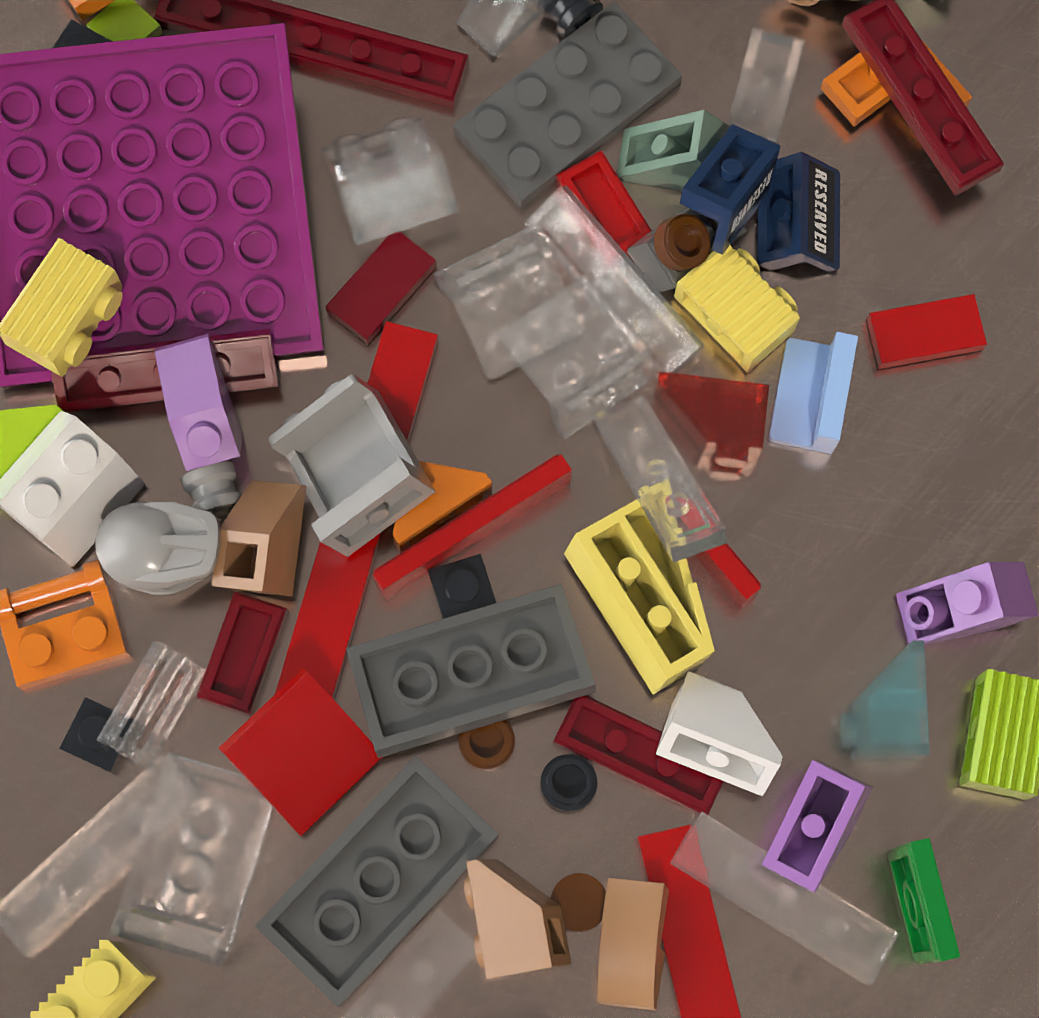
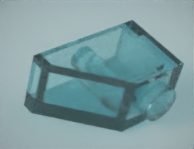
M913 640L902 649L849 705V713H842L840 723L841 742L843 747H851V761H919L930 755L924 640Z

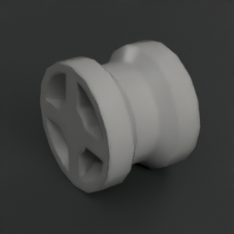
M223 461L193 469L184 474L180 479L183 490L192 497L194 503L192 507L211 512L219 520L227 518L242 496V493L235 489L233 483L237 474L232 462Z

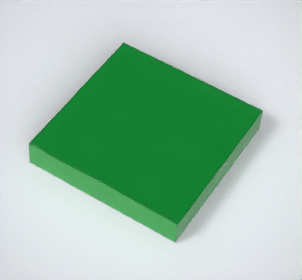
M930 838L908 842L888 850L887 857L914 962L924 964L960 958Z

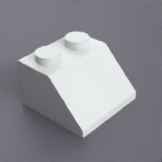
M60 411L0 479V508L73 568L95 543L99 525L106 516L116 508L129 504L145 483L114 449L74 415Z

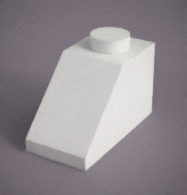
M690 671L687 672L672 702L656 754L763 796L781 765L783 758L781 752L741 691L723 685L714 679L705 678Z

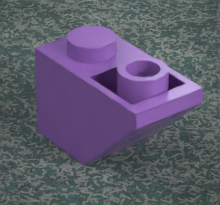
M987 562L896 594L909 647H919L985 633L1039 616L1024 562Z

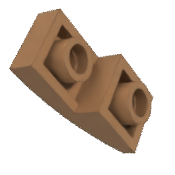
M608 878L598 962L597 1001L600 1004L657 1010L665 952L660 946L669 889L664 883Z

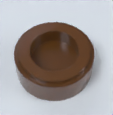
M680 214L664 220L655 232V252L659 260L671 270L683 271L697 267L706 260L710 251L709 232L704 223L694 215Z
M502 720L460 733L458 738L460 753L463 759L477 770L492 771L499 769L510 760L514 752L515 735L513 729L506 720Z
M574 873L562 878L554 887L551 899L561 906L565 929L581 933L592 930L600 924L603 918L606 890L596 878L588 874Z

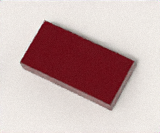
M394 228L325 306L326 311L368 345L384 327L385 321H389L437 267L436 259L398 229Z
M234 591L196 697L199 700L252 716L289 613L288 609Z

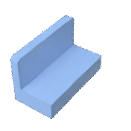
M836 332L830 345L796 338H789L786 341L768 435L770 442L827 454L833 453L841 437L858 336Z

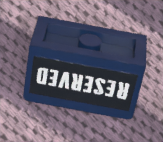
M734 124L730 126L684 185L680 204L719 222L712 250L721 255L725 253L767 196L781 148L780 145Z
M798 152L777 159L770 190L758 207V265L772 271L807 262L827 272L835 271L840 268L839 170L804 152Z

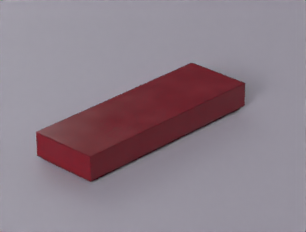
M587 695L573 699L553 741L554 745L572 754L581 756L587 761L705 818L709 815L724 782L657 755L656 751L663 733L662 731Z

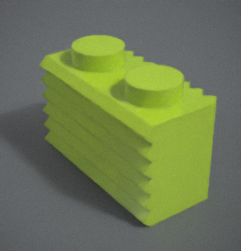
M987 669L978 675L975 681L974 698L968 724L967 742L964 748L965 753L959 786L1028 800L1038 796L1039 679Z

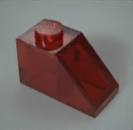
M659 371L654 398L702 456L715 457V463L726 467H745L748 465V462H757L763 449L769 385Z

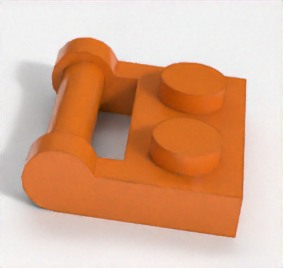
M99 559L83 564V570L27 588L11 592L9 588L0 590V627L16 686L19 689L24 690L130 656L109 581ZM91 591L95 605L22 627L18 613Z

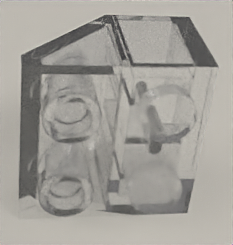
M409 117L394 119L383 126V130L364 136L361 134H348L336 139L332 146L321 149L346 224L356 245L459 212L443 153L421 117L414 120Z

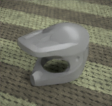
M136 502L126 504L110 512L99 525L95 538L96 554L102 568L111 578L126 588L158 596L177 594L213 574L221 547L219 519L211 512L176 502Z

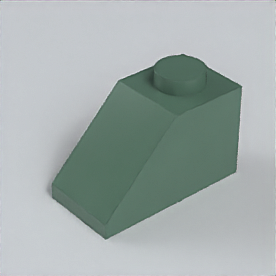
M700 110L624 129L617 176L622 182L682 191L684 185L730 128V125L706 110Z

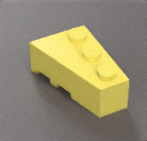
M669 481L576 533L564 552L565 557L653 695L684 677L688 671L692 672L699 668L715 651L697 583H693L685 555L687 546L683 531L679 532L671 503L673 494Z

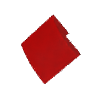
M304 668L218 748L300 836L381 759L377 757L374 745Z

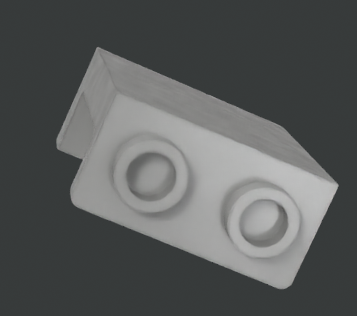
M351 374L345 379L333 383L327 388L324 395L303 411L288 417L282 426L268 437L272 449L288 459L301 485L306 486V494L319 517L311 525L320 542L347 557L436 492L379 391L355 374Z

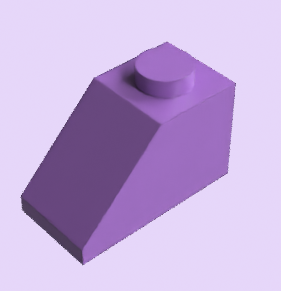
M209 334L155 348V357L167 417L185 470L190 471L240 457L243 434Z
M812 760L762 866L815 893L849 839L873 786L822 761Z

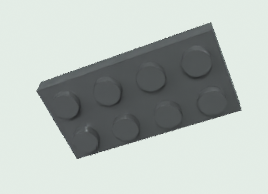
M613 1L454 123L453 133L521 209L555 183L556 174L587 158L681 84L682 74L620 6Z
M562 583L346 648L378 758L596 692V685Z
M415 755L254 926L324 995L340 1008L467 871L466 862L478 859L497 839L499 834Z

